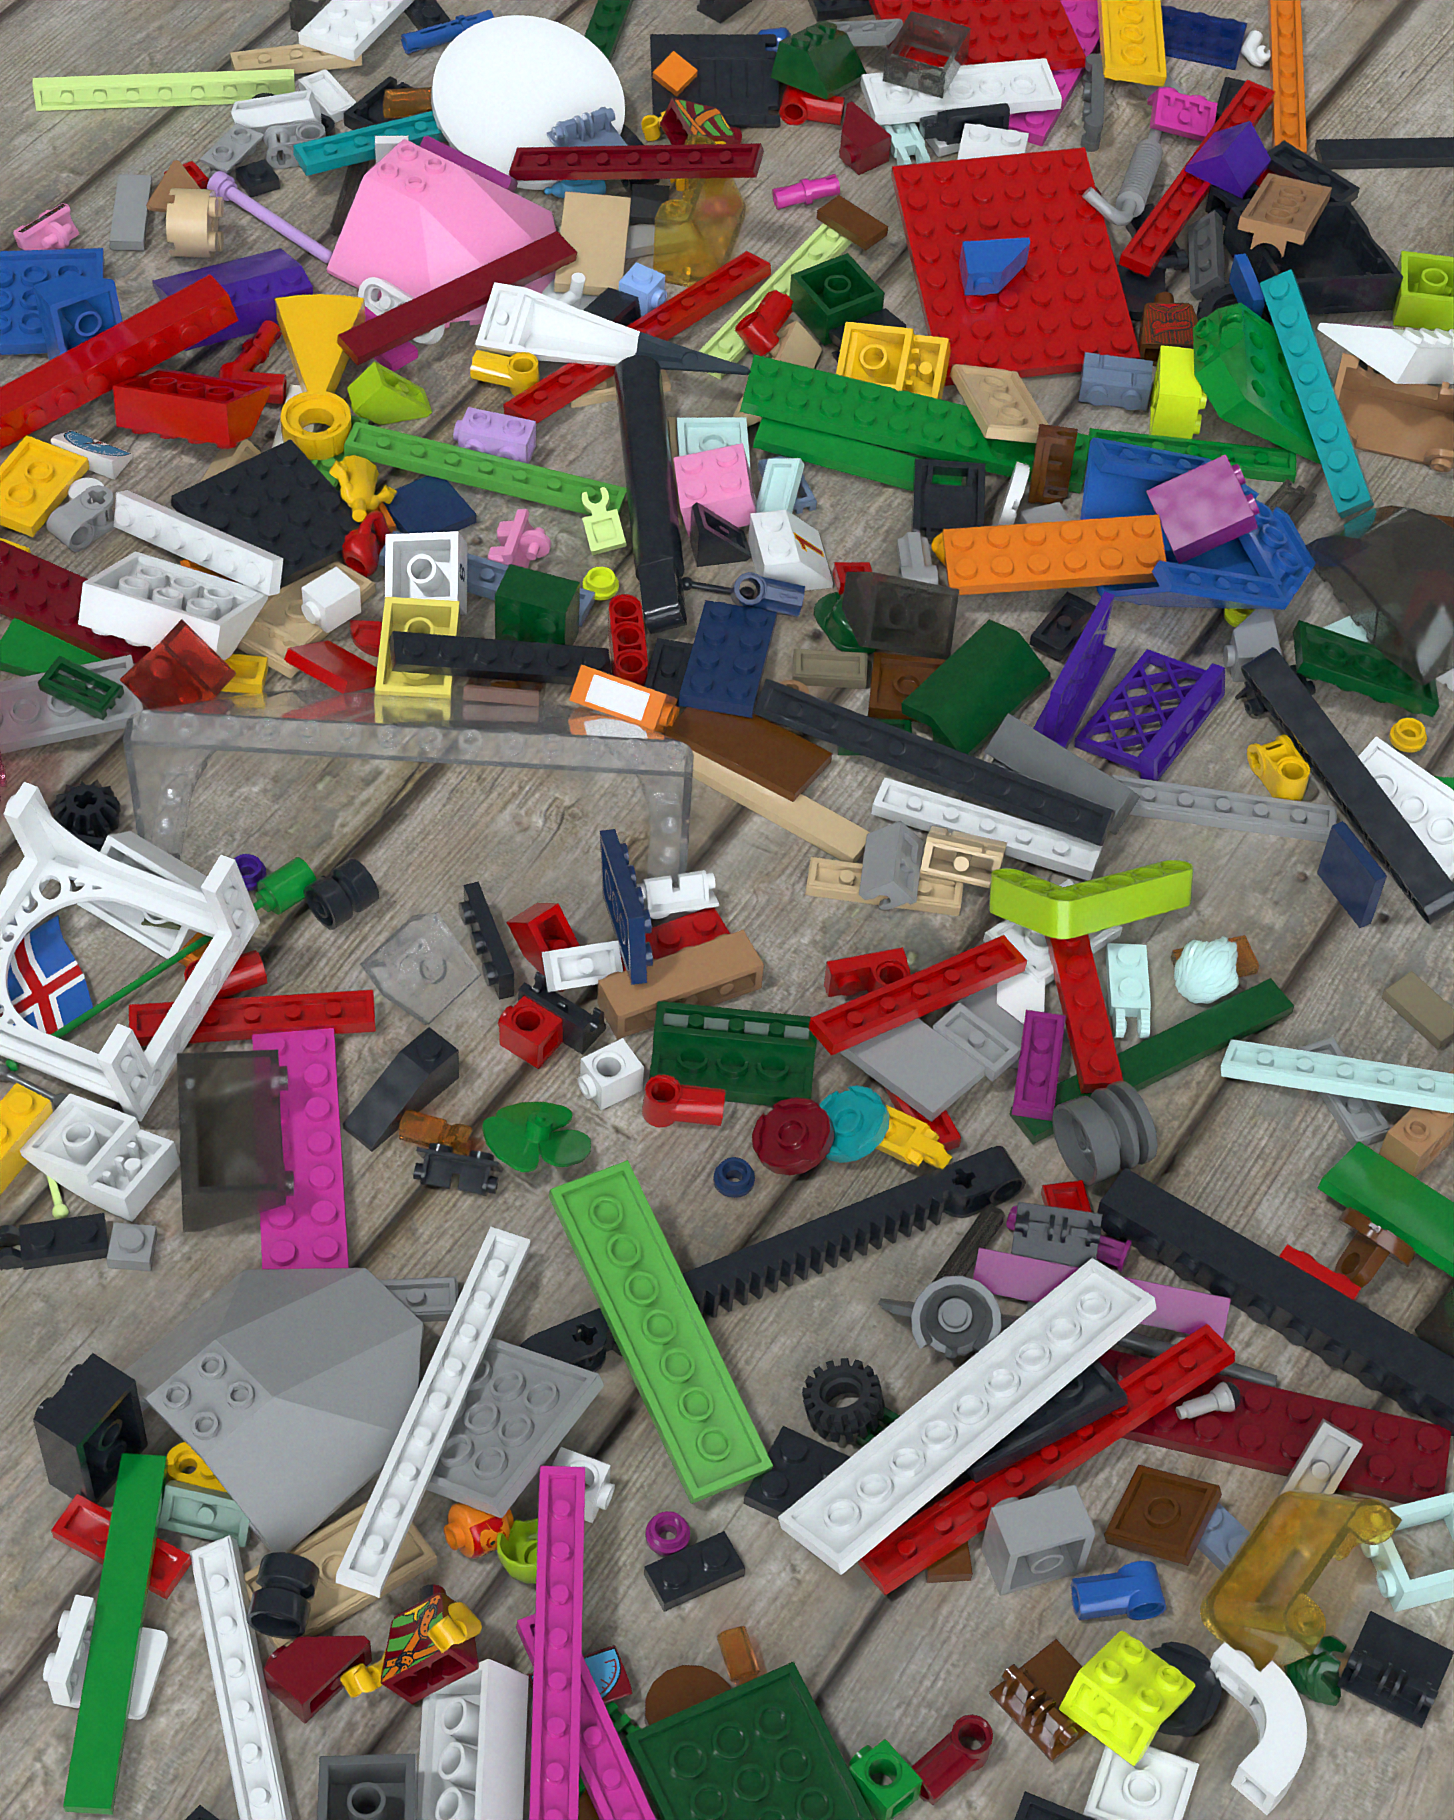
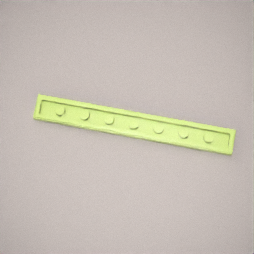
M294 69L33 78L32 84L36 111L223 105L249 100L260 93L279 95L295 92Z
M823 223L699 352L737 363L749 351V348L735 332L736 325L745 316L756 310L768 292L777 290L789 296L791 274L840 256L852 242ZM707 373L720 380L726 375L721 373Z

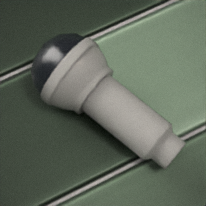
M1221 1382L1209 1394L1183 1402L1181 1406L1176 1407L1177 1416L1181 1420L1184 1418L1191 1419L1214 1410L1232 1412L1241 1403L1240 1390L1230 1382Z

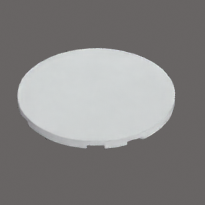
M511 15L488 19L471 26L459 34L447 46L438 61L432 81L431 105L433 116L438 129L442 131L449 142V147L506 175H509L517 147H555L547 137V132H550L552 127H555L559 121L563 122L577 115L582 118V114L586 112L591 116V112L599 110L604 106L607 109H613L615 120L611 121V123L620 135L624 124L625 100L619 78L608 59L592 42L580 33L545 18ZM561 180L517 181L518 185L516 188L544 190L546 187L551 188L556 182Z

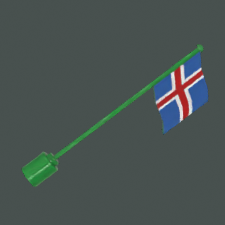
M295 857L258 881V891L255 893L257 902L253 903L255 911L263 908L266 912L272 911L280 915L305 899V887L317 880L308 864L300 857ZM57 915L25 935L17 946L8 970L9 997L16 1012L28 1024L60 1039L187 955L193 953L211 941L213 937L202 936L93 1007L84 974L64 941L60 928V918ZM0 1007V1017H2L4 1008ZM7 1058L5 1064L9 1067L10 1071L16 1072L19 1070L18 1065L21 1063Z

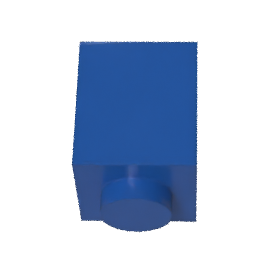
M1030 238L962 242L959 266L964 294L988 295L999 293L1026 265Z

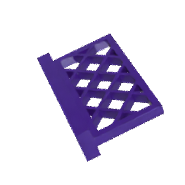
M1104 591L1051 690L1050 698L1033 728L1065 749L1068 748L1115 658L1116 649L1105 645L1115 595Z
M1147 649L1075 738V747L1141 772V779L1158 781L1225 695V667L1212 663L1207 670ZM1149 664L1163 668L1165 672L1146 675L1145 669ZM1191 678L1197 682L1192 685L1179 687L1176 680ZM1170 682L1172 689L1154 692L1151 685ZM1144 687L1147 692L1145 695L1130 698L1127 695L1129 690ZM1177 699L1179 703L1177 707L1161 710L1158 702ZM1152 704L1154 712L1140 715L1135 714L1133 708ZM1127 710L1129 717L1110 720L1109 714L1111 712ZM1159 721L1161 725L1159 730L1143 733L1140 725ZM1134 727L1136 735L1122 738L1117 737L1115 730ZM1106 732L1109 733L1111 740L1103 742L1090 739L1093 735ZM1140 744L1143 748L1138 757L1123 752L1122 749Z

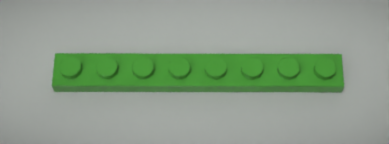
M356 421L344 444V455L347 456L356 455L372 462L591 516L592 513H589L584 508L582 493L587 492L589 501L596 504L602 500L600 488L605 487L610 498L607 511L617 509L619 516L627 498L625 487Z

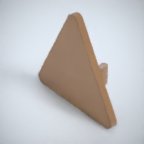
M174 160L146 204L148 210L166 213L167 203H174L175 195H169L172 188L200 189L180 161Z

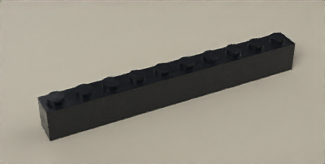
M1124 1168L1101 1199L1097 1213L1102 1214L1101 1229L1107 1235L1119 1238L1124 1242L1131 1240L1132 1246L1144 1257L1155 1259L1172 1269L1180 1278L1194 1282L1213 1295L1231 1298L1230 1304L1245 1312L1254 1322L1267 1325L1284 1335L1290 1343L1306 1348L1321 1357L1329 1366L1340 1368L1357 1378L1366 1388L1379 1391L1396 1401L1405 1411L1416 1413L1431 1423L1440 1425L1450 1431L1451 1436H1454V1358L1127 1168Z

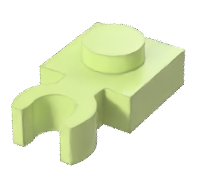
M605 487L600 488L602 500L596 504L589 501L587 492L582 493L584 508L589 513H592V516L582 518L592 555L627 546L617 509L607 511L610 498Z

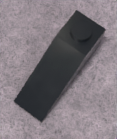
M428 1027L396 1055L344 1121L343 1129L373 1152L459 1078L458 1049L432 1028Z

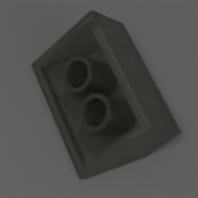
M846 572L842 610L859 646L917 657L947 660L951 656L959 589L876 572Z

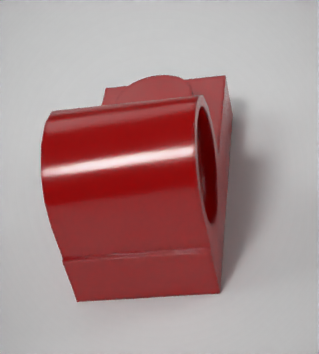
M901 947L827 961L824 979L827 996H850L865 990L869 993L911 975L904 949Z

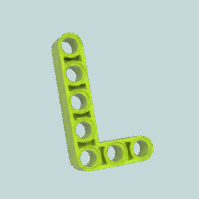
M1166 860L1066 887L1059 886L1021 870L1010 868L996 869L991 872L989 911L996 916L1051 938H1075L1189 906L1191 904L1194 866L1185 861Z

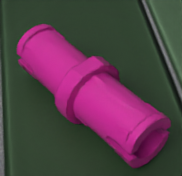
M836 174L814 180L804 178L794 185L772 189V197L777 210L800 203L810 205L813 204V200L840 195V184Z

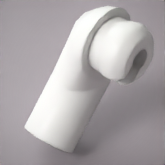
M1253 30L1248 34L1241 48V53L1253 66L1261 67L1270 59L1271 53L1270 50L1266 53L1264 52L1266 46L1261 45L1263 41L1261 32Z

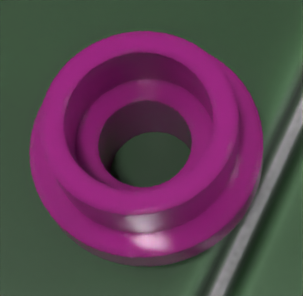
M661 1512L648 1522L645 1532L646 1542L655 1553L669 1556L685 1549L689 1544V1525L683 1517L675 1512ZM663 1532H671L676 1537L672 1540H665L660 1535Z

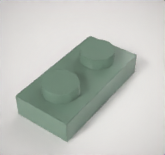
M170 1480L166 1484L158 1528L214 1541L231 1535L237 1540L238 1546L245 1548L249 1544L252 1532L248 1525L250 1521L227 1492Z

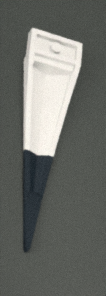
M495 282L475 343L478 350L512 356L519 352H529L534 354L538 361L616 366L627 357L643 355L656 360L660 368L664 370L749 375L751 373L750 369L746 366L631 329L531 289Z

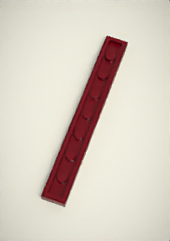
M761 143L517 147L509 175L517 181L757 178L764 149Z
M555 231L339 334L337 344L358 366L487 304L494 282L522 287L576 261L578 252L558 231Z

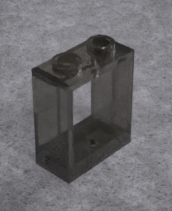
M911 11L885 55L882 81L943 99L968 54L971 28ZM912 46L947 56L949 59L943 68L905 58Z

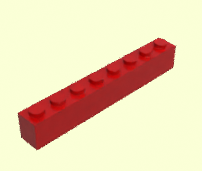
M209 274L0 387V450L112 390L113 385L138 376L239 321L229 294Z

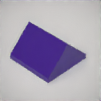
M1248 121L1213 133L1186 165L1185 171L1243 198L1268 168L1271 158L1252 122Z

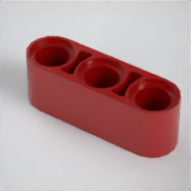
M629 594L617 595L609 602L608 638L612 675L645 686L648 672V656L642 605L635 596Z

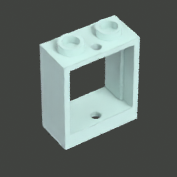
M1454 1492L1368 1514L1359 1534L1360 1546L1363 1554L1367 1558H1371L1377 1571L1378 1588L1383 1597L1389 1598L1394 1612L1454 1597V1569L1410 1580L1389 1532L1444 1519L1454 1541Z

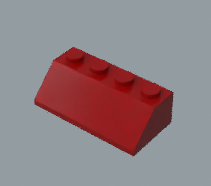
M155 368L113 385L116 426L131 429L134 434L157 433L162 439L180 437L186 438L188 443L191 444L209 442L215 443L216 447L220 449L235 448L238 446V442L252 436L270 395V386Z

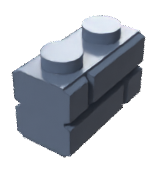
M1085 352L1078 402L1090 403L1095 406L1106 405L1121 407L1127 410L1146 411L1151 390L1153 361Z

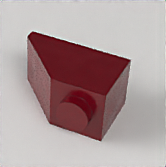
M851 101L847 103L839 158L845 165H848L858 175H861L889 162L892 136Z
M364 1635L297 1637L287 1647L283 1645L277 1648L266 1661V1667L263 1668L266 1688L306 1724L344 1688L340 1677L346 1671L356 1665L364 1664L367 1666L372 1662L371 1642Z

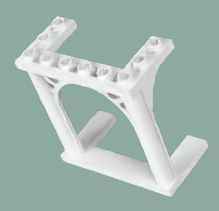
M24 782L18 792L10 797L3 813L25 857L17 869L12 870L9 874L6 886L0 894V1007L4 1008V1013L0 1017V1056L120 1103L125 1114L136 1117L137 1121L141 1122L260 924L259 918L234 859L220 855L201 886L203 893L123 864L88 846L53 819L39 788ZM50 879H54L61 883V892L57 898L49 900L44 898L41 893ZM70 880L74 881L76 887H84L77 892H72ZM97 900L112 901L155 915L213 937L144 1052L133 1030L117 1024L102 1050L97 1054L34 1028L20 1017L12 1005L7 981L10 962L23 937L39 921L49 914L72 904ZM37 903L38 906L36 907V909L33 912L29 913L34 904Z

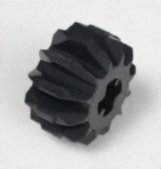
M81 779L79 786L73 787L66 784L65 794L56 795V807H54L55 811L53 812L54 820L68 832L106 839L110 834V830L118 829L121 808L120 802L117 801L111 786L102 787L98 779L91 785H86Z

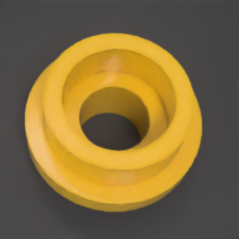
M1403 718L1392 726L1389 739L1391 744L1398 750L1413 753L1424 748L1427 734L1424 725L1419 720Z

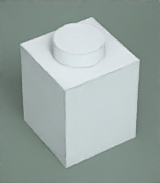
M337 566L302 587L303 605L301 609L305 618L312 624L316 623L326 633L361 613L360 587Z

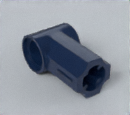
M754 572L740 575L730 588L731 599L738 606L761 608L796 618L800 615L805 595V586L761 577ZM749 581L756 586L757 596L755 599L748 600L740 594L739 586L742 582Z

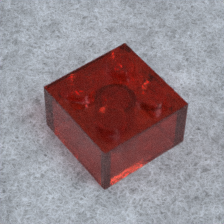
M181 619L141 655L119 680L175 733L210 703L236 675V672Z

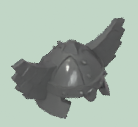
M965 1276L943 1277L929 1284L916 1298L915 1302L880 1298L878 1302L882 1309L889 1310L894 1314L911 1317L912 1333L920 1349L931 1345L935 1352H943L945 1357L956 1358V1355L961 1354L966 1356L967 1353L973 1350L976 1353L979 1352L999 1335L1001 1329H1007L1021 1317L1001 1314L1000 1307L993 1293L979 1281Z

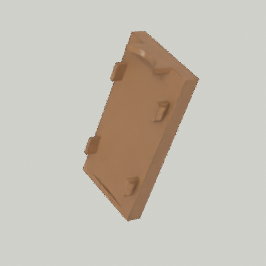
M1268 173L1240 216L1238 230L1254 233L1251 249L1258 244L1269 243L1277 247L1283 257L1287 241L1299 245L1304 244L1329 202L1332 188Z

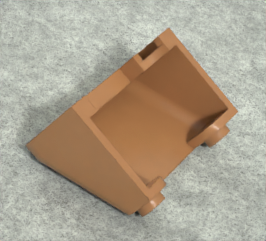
M1343 353L1334 389L1355 449L1430 465L1431 469L1438 472H1450L1454 468V389H1448L1450 383L1443 382L1441 388L1427 384H1395L1384 375L1373 373L1374 368L1368 365L1367 370L1362 369L1359 366V358L1357 356Z

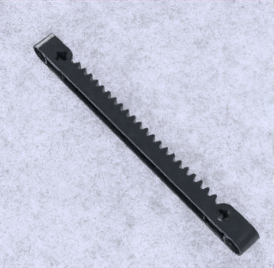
M994 1146L946 1165L943 1169L939 1168L692 1269L682 1275L701 1315L703 1312H706L709 1316L715 1318L717 1317L719 1305L730 1312L732 1311L734 1299L744 1306L748 1302V1293H751L757 1299H761L764 1287L773 1293L777 1292L779 1280L788 1287L793 1285L794 1274L803 1281L807 1280L809 1268L818 1275L823 1271L824 1262L832 1268H836L839 1256L850 1262L852 1261L853 1250L864 1256L867 1255L868 1244H871L877 1250L881 1249L883 1237L893 1244L896 1243L898 1231L907 1238L911 1236L912 1226H915L921 1232L925 1231L927 1219L937 1226L940 1224L942 1213L955 1218H967L1002 1204L1019 1194L1024 1188L1026 1180L1007 1150L1003 1146ZM600 1308L536 1333L523 1341L519 1346L592 1372L602 1368L606 1361V1352L613 1350L619 1356H622Z

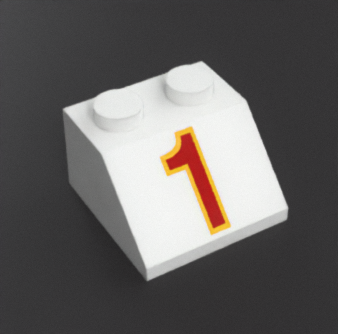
M787 510L750 513L748 545L756 574L765 578L805 586V591L833 588V581L820 535L816 529Z

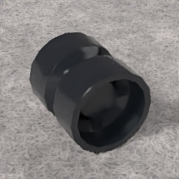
M349 858L333 868L330 872L331 878L323 875L304 889V896L311 912L329 930H334L351 919L353 911L361 912L379 899V891L372 875L363 864L354 858Z
M273 1552L265 1555L261 1560L256 1583L262 1589L256 1590L252 1594L246 1617L247 1623L254 1630L271 1637L282 1639L301 1637L305 1633L311 1611L308 1601L315 1595L320 1575L317 1565L305 1557L291 1553Z

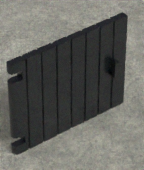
M650 34L653 115L661 117V112L666 111L671 99L677 98L719 109L730 127H780V115H769L768 111L780 108L779 82L771 78L777 52L765 50V47H775L777 45L776 35ZM673 51L698 70L697 77L677 97L652 78L654 70Z

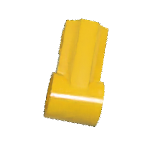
M476 350L472 357L470 376L471 379L510 387L511 393L517 396L540 381L539 363L537 357L529 352H519L508 357Z

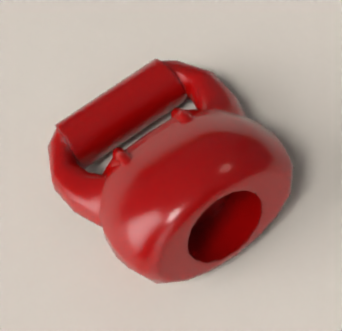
M372 511L365 516L359 528L350 531L345 536V543L342 545L343 558L346 565L366 578L370 577L377 570L379 554L386 544V534H391L382 512ZM371 527H373L374 531L376 532V535L373 532H371Z

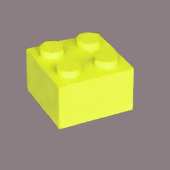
M1161 345L1150 395L1149 435L1192 439L1193 434L1199 435L1202 414H1199L1198 411L1205 409L1207 395L1194 375V349Z

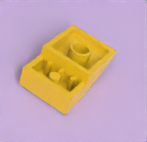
M846 322L836 374L891 387L897 391L903 390L942 400L951 352L949 338L915 335L912 328Z

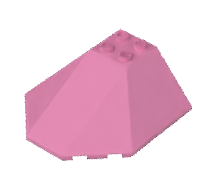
M403 139L363 176L327 266V273L358 289L362 282L370 277L384 279L416 298L557 230L551 211ZM556 270L522 287L542 294L543 290L555 279ZM381 291L378 293V299L382 297ZM487 304L445 323V328H450V323L461 321H469L470 325L482 324Z

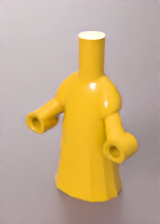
M356 455L344 457L340 462L336 460L329 471L333 477L338 479L341 486L340 496L352 508V518L356 522H362L365 516H367L366 512L374 511L379 504L383 502L390 504L397 494L395 489L385 485L378 495H374L379 472L377 466L366 458Z

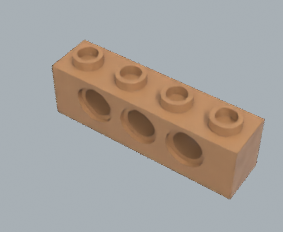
M1454 1068L1449 1073L1454 1074ZM1413 1107L1387 1131L1379 1154L1416 1178L1454 1141V1113Z

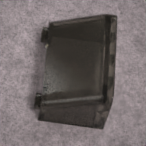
M278 1049L177 1053L183 1233L201 1232L286 1205V1196H294L293 1170L285 1171V1164L283 1163L280 1091H288L287 1066H279Z

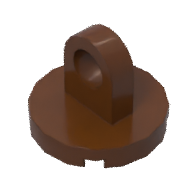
M1346 1207L1338 1219L1355 1236L1339 1258L1335 1273L1347 1276L1355 1285L1361 1288L1373 1279L1388 1256L1406 1267H1409L1416 1256L1411 1246L1389 1230H1384L1380 1226L1373 1224L1369 1217L1351 1207Z

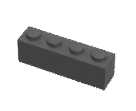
M1009 713L984 750L986 754L993 758L992 764L1116 810L1108 830L1114 835L1118 833L1140 798L1137 793Z

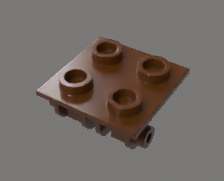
M1057 1639L1020 1668L1015 1664L1011 1665L1002 1674L1004 1681L989 1692V1695L1051 1762L1088 1733V1731L1074 1722L1073 1719H1070L1059 1710L1063 1699L1082 1666Z

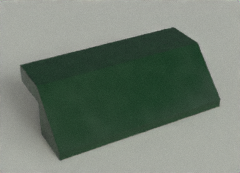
M989 619L901 703L902 714L932 727L934 742L972 756L996 733L1008 713L1013 716L1051 679V673L1019 632Z
M658 1001L649 1080L656 1075L665 1074L674 1077L680 1085L725 1089L726 1102L773 1106L781 1100L795 1097L811 1099L817 1038L808 1029L811 1017Z

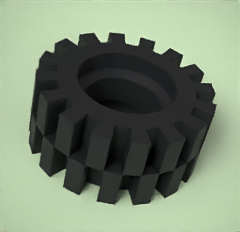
M841 1358V1365L835 1366L834 1361L831 1360L826 1362L827 1370L823 1371L820 1366L813 1370L815 1378L808 1375L805 1380L807 1388L803 1387L802 1389L803 1403L813 1431L818 1430L819 1436L823 1439H826L830 1433L831 1441L839 1443L841 1436H845L848 1443L854 1442L853 1434L859 1433L862 1439L868 1436L866 1427L875 1430L879 1426L878 1419H883L885 1402L877 1374L874 1375V1371L869 1365L864 1368L862 1361L855 1359L853 1365L850 1366L848 1358ZM852 1393L860 1396L856 1402L846 1407L837 1408L828 1405L830 1400L840 1394Z

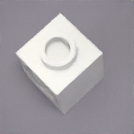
M622 1038L581 1058L580 1076L577 1079L578 1085L583 1095L587 1099L592 1098L599 1109L603 1110L643 1090L644 1066Z
M561 1447L552 1466L585 1467V1484H588L590 1488L585 1490L584 1520L593 1523L599 1508L606 1510L614 1493L615 1485L610 1483V1465Z

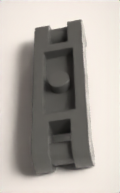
M1090 54L1086 57L1085 69L1087 72L1083 75L1082 101H1086L1083 104L1082 122H1084L1083 128L1086 133L1082 135L1080 145L1081 148L1085 147L1088 152H1094L1099 149L1104 123L1105 75H1103L1102 56L1099 54Z

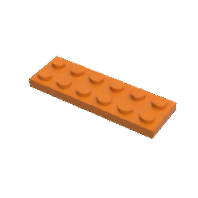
M1159 514L943 529V547L949 596L1157 582L1152 570L1159 561L1166 562Z

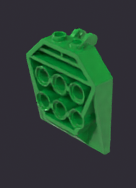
M1242 303L1218 308L1209 316L1201 318L1193 327L1194 375L1218 416L1228 423L1321 465L1275 328Z

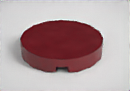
M799 1097L781 1100L773 1105L774 1109L767 1115L763 1113L760 1116L752 1132V1145L763 1166L772 1172L789 1176L804 1173L817 1166L829 1153L834 1141V1127L826 1111L815 1101Z

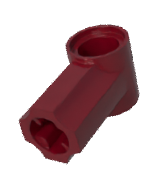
M973 1714L964 1715L957 1719L952 1727V1731L911 1766L923 1780L919 1794L923 1801L934 1805L971 1771H977L984 1766L988 1760L993 1740V1731L988 1721L981 1716ZM963 1737H972L979 1741L982 1747L975 1750L966 1749L959 1740Z

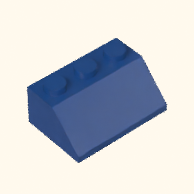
M64 274L33 285L49 361L122 322L116 285L112 279Z

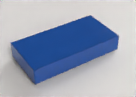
M1246 254L1234 255L1229 282L1237 302L1244 304L1261 317L1265 298Z

